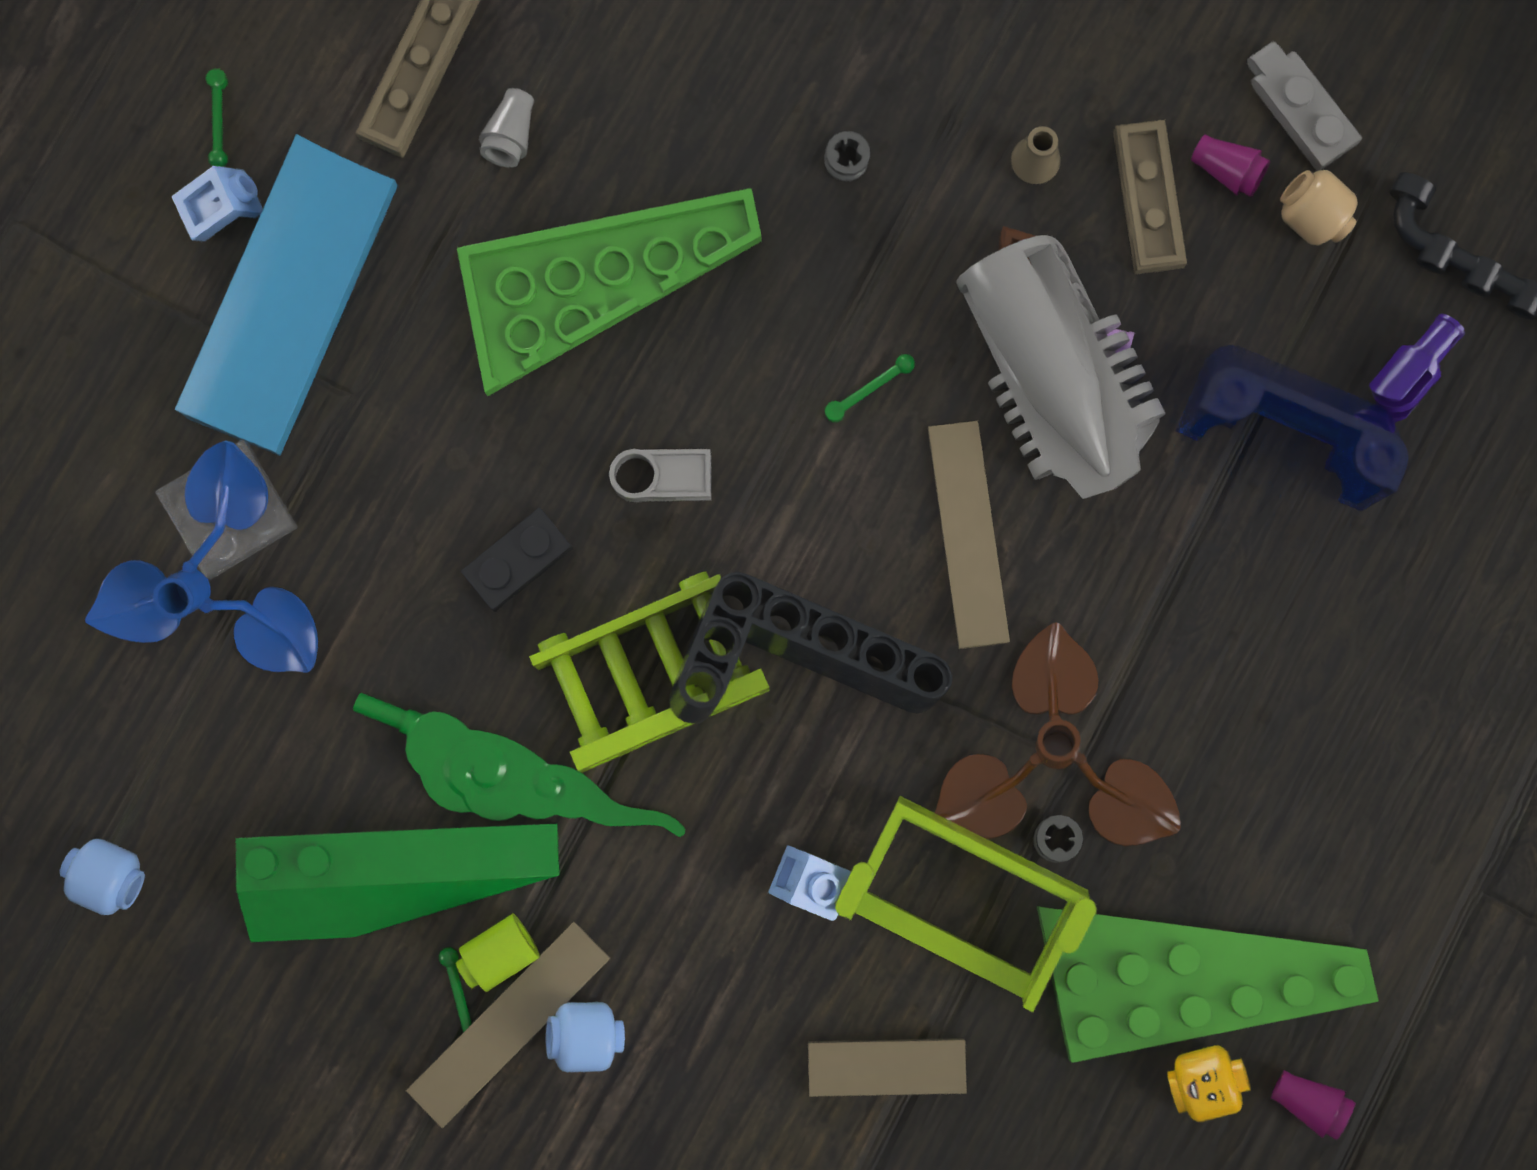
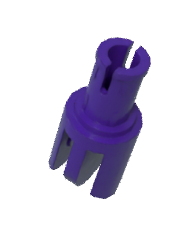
M1439 314L1415 345H1402L1399 347L1393 357L1369 384L1378 410L1387 421L1398 422L1405 419L1441 378L1439 363L1459 339L1465 335L1463 326L1451 316Z

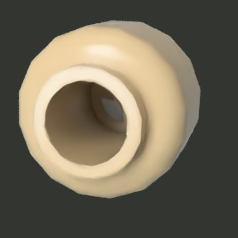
M1310 170L1302 172L1288 185L1280 198L1284 204L1281 210L1283 221L1311 245H1320L1330 239L1337 243L1345 238L1356 224V219L1353 217L1358 205L1355 193L1328 170H1318L1314 173Z

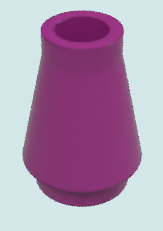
M1206 134L1200 139L1191 157V162L1202 167L1236 196L1242 192L1252 197L1270 165V160L1261 156L1262 150L1214 139Z
M1285 1070L1280 1075L1270 1099L1285 1107L1321 1138L1328 1135L1335 1140L1341 1136L1355 1107V1102L1345 1097V1090L1301 1078Z

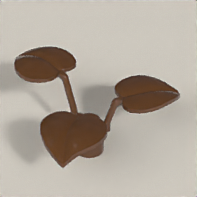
M1057 622L1043 629L1029 642L1016 663L1012 677L1014 698L1024 712L1035 715L1049 711L1050 721L1039 731L1036 753L1011 778H1009L1008 770L1004 763L996 757L974 754L959 760L948 771L943 781L938 804L934 812L986 839L998 838L1014 830L1026 814V800L1022 793L1015 788L1016 785L1021 783L1041 763L1052 769H1063L1074 763L1080 768L1089 782L1099 789L1089 802L1088 813L1096 832L1108 842L1121 846H1137L1175 835L1181 828L1176 801L1166 783L1152 768L1132 759H1119L1109 766L1103 781L1098 778L1087 763L1085 755L1078 752L1081 742L1080 734L1073 724L1062 720L1058 712L1073 715L1086 709L1096 696L1099 678L1095 664L1088 653Z

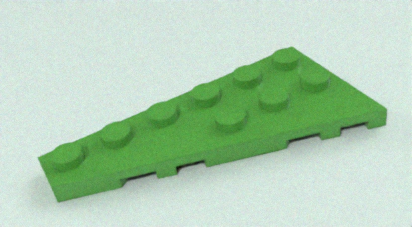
M752 188L458 247L460 268L486 395L489 396L760 243L762 235Z
M1037 906L1044 944H1046L1062 910ZM1095 914L1078 949L1073 953H1062L1051 975L1068 1059L1071 1063L1379 1002L1367 949Z

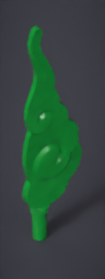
M362 692L355 701L354 712L399 729L400 733L407 736L405 749L407 760L420 775L428 795L438 805L450 811L460 813L473 812L483 818L496 821L507 820L518 814L533 819H546L559 815L574 819L583 817L605 826L656 825L664 827L678 837L683 836L686 832L685 827L672 816L659 811L621 805L612 800L582 772L565 765L548 764L544 759L520 743L498 734L471 730L465 723L448 713L432 711L423 714L412 709L407 711Z

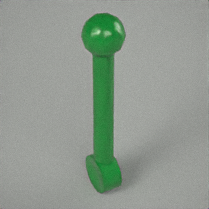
M212 69L206 75V82L212 89L213 150L208 155V161L211 166L224 167L228 162V157L223 151L222 90L227 86L228 79L222 70Z
M908 354L900 355L893 367L841 402L832 401L828 403L825 408L827 419L831 422L841 421L845 416V411L898 374L910 373L915 367L914 358Z
M445 947L439 953V962L447 969L464 1033L472 1023L456 966L459 954L455 948Z

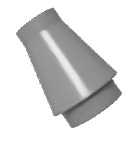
M514 88L506 90L502 102L479 136V141L482 144L480 153L488 161L503 167H515L518 165L519 159L526 156L531 109L534 103V99L530 94Z

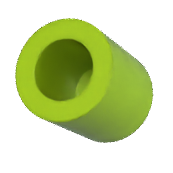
M512 913L459 947L462 958L456 962V966L470 988L473 989L479 985L487 992L539 959L540 953L522 922Z

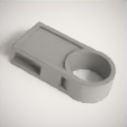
M710 449L625 450L617 455L611 463L609 471L611 485L618 496L626 501L635 503L642 501H711ZM638 458L651 464L655 473L654 479L649 488L643 492L628 493L617 483V471L627 460Z

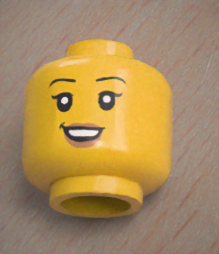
M1219 1045L1179 1055L1175 1060V1070L1168 1071L1171 1092L1179 1113L1187 1112L1197 1122L1239 1112L1243 1104L1241 1092L1251 1090L1242 1059L1231 1060L1225 1048Z

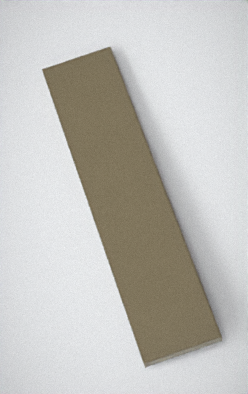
M978 421L929 426L928 434L958 648L966 649L1010 643Z
M574 921L540 955V958L534 961L406 1091L443 1128L547 1023L548 1017L554 1016L558 1008L567 1003L611 958Z

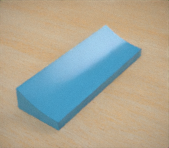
M296 134L175 407L176 411L191 421L281 456L398 187L394 179L347 160Z

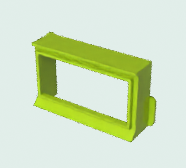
M902 796L899 797L867 863L860 862L853 867L835 904L837 913L842 917L851 920L854 913L1022 997L1023 1008L1031 1012L1034 1011L1062 953H1073L1078 949L1096 914V905L1090 899L1087 889ZM903 819L1067 901L1031 974L868 892Z

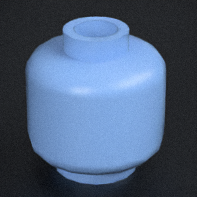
M93 839L87 842L81 849H71L60 868V876L65 878L64 892L67 899L101 915L114 914L120 908L127 910L139 895L145 878L144 872L140 870V862L135 853L103 839Z
M565 1003L558 1008L556 1016H549L547 1019L548 1059H555L559 1069L563 1072H601L610 1067L614 1053L623 1052L625 1042L623 1021H614L613 1012L606 1003Z

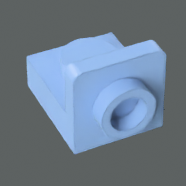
M212 166L171 196L191 240L206 241L239 216L257 218L263 210L257 197L258 191L255 183L244 170Z
M787 845L768 893L801 909L829 920H835L838 916L835 904L851 871Z

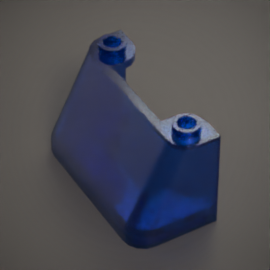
M1221 346L1208 357L1175 430L1176 432L1199 441L1210 428L1218 425L1232 428L1236 425L1237 420H1242L1252 412H1255L1333 446L1324 469L1335 472L1341 481L1342 493L1338 502L1363 511L1397 492L1406 471L1409 457L1399 428L1390 412L1376 404L1239 346Z

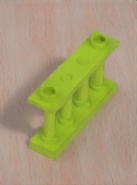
M707 572L693 575L679 583L681 591L571 639H568L566 633L548 638L538 644L539 653L529 656L532 665L538 670L550 665L553 667L582 737L578 738L581 747L570 752L579 772H586L693 725L677 718L671 708L656 714L653 706H647L618 636L646 624L673 686L684 659L665 615L693 603L700 619L708 599L721 579L720 574L709 578ZM709 640L715 655H726V650L721 643ZM598 644L629 714L625 718L628 727L610 735L606 727H600L571 659V656ZM738 659L726 692L710 717L768 692L769 686L761 668L750 672L748 665L742 666L740 659ZM695 685L685 686L688 695L695 701H709L707 693H704L701 687H695Z

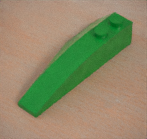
M558 824L236 838V892L250 942L357 937L560 876Z

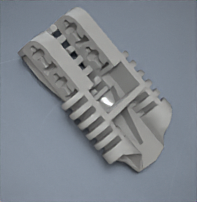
M1048 235L1024 239L985 257L962 273L957 279L956 284L960 292L964 294L1001 371V374L991 379L988 384L992 392L1009 388L1008 391L996 398L1000 408L1017 404L1015 408L1005 413L1004 417L1007 424H1013L1023 419L1025 423L1012 431L1016 441L1029 436L1033 438L1019 448L1023 457L1038 452L1041 454L1040 457L1028 464L1034 480L1053 474L1054 476L1066 479L1082 499L1114 490L1140 472L1139 451L1155 431L1160 421L1159 418L1166 413L1158 398L1140 403L1139 400L1151 394L1154 389L1150 381L1134 387L1131 385V383L1137 381L1146 373L1142 365H1136L1126 370L1123 368L1138 357L1134 348L1118 353L1115 352V350L1130 341L1126 332L1122 331L1107 336L1108 333L1121 325L1119 317L1116 314L1101 320L1099 319L1068 254L1060 242Z

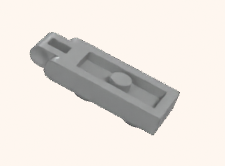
M1271 42L1247 59L1249 68L1256 76L1251 80L1252 87L1316 171L1322 170L1360 142L1362 139L1360 134L1297 53L1292 51L1286 55L1277 43Z

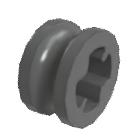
M843 131L836 134L829 141L826 148L825 166L828 173L841 181H852L859 178L866 171L870 159V147L867 141L860 134L852 131ZM847 146L855 148L857 150L855 159L859 163L853 166L852 161H849L848 167L840 165L838 163L840 154L836 150L841 147L843 152H845Z
M1056 815L1040 822L1035 829L1033 841L1037 853L1046 861L1058 863L1068 861L1077 855L1082 847L1083 836L1082 830L1073 819L1063 815ZM1049 826L1055 830L1064 827L1068 829L1071 838H1067L1065 841L1071 844L1066 852L1060 847L1052 851L1047 847L1045 840L1051 837L1045 835Z

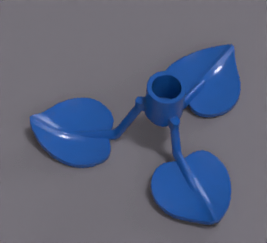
M223 441L217 443L200 456L191 469L185 485V502L189 514L198 522L215 523L211 534L191 559L183 563V569L167 578L159 568L141 560H130L116 566L104 579L97 598L85 618V622L113 637L134 642L151 643L170 636L180 625L181 618L197 609L204 613H209L212 610H241L245 614L235 623L234 640L243 658L252 665L267 671H298L308 673L313 669L316 662L318 636L312 615L299 597L283 588L271 586L264 588L256 595L253 605L244 600L213 601L210 599L211 587L207 577L197 570V566L224 533L225 525L236 530L247 529L262 518L268 504L267 485L258 468L233 442Z

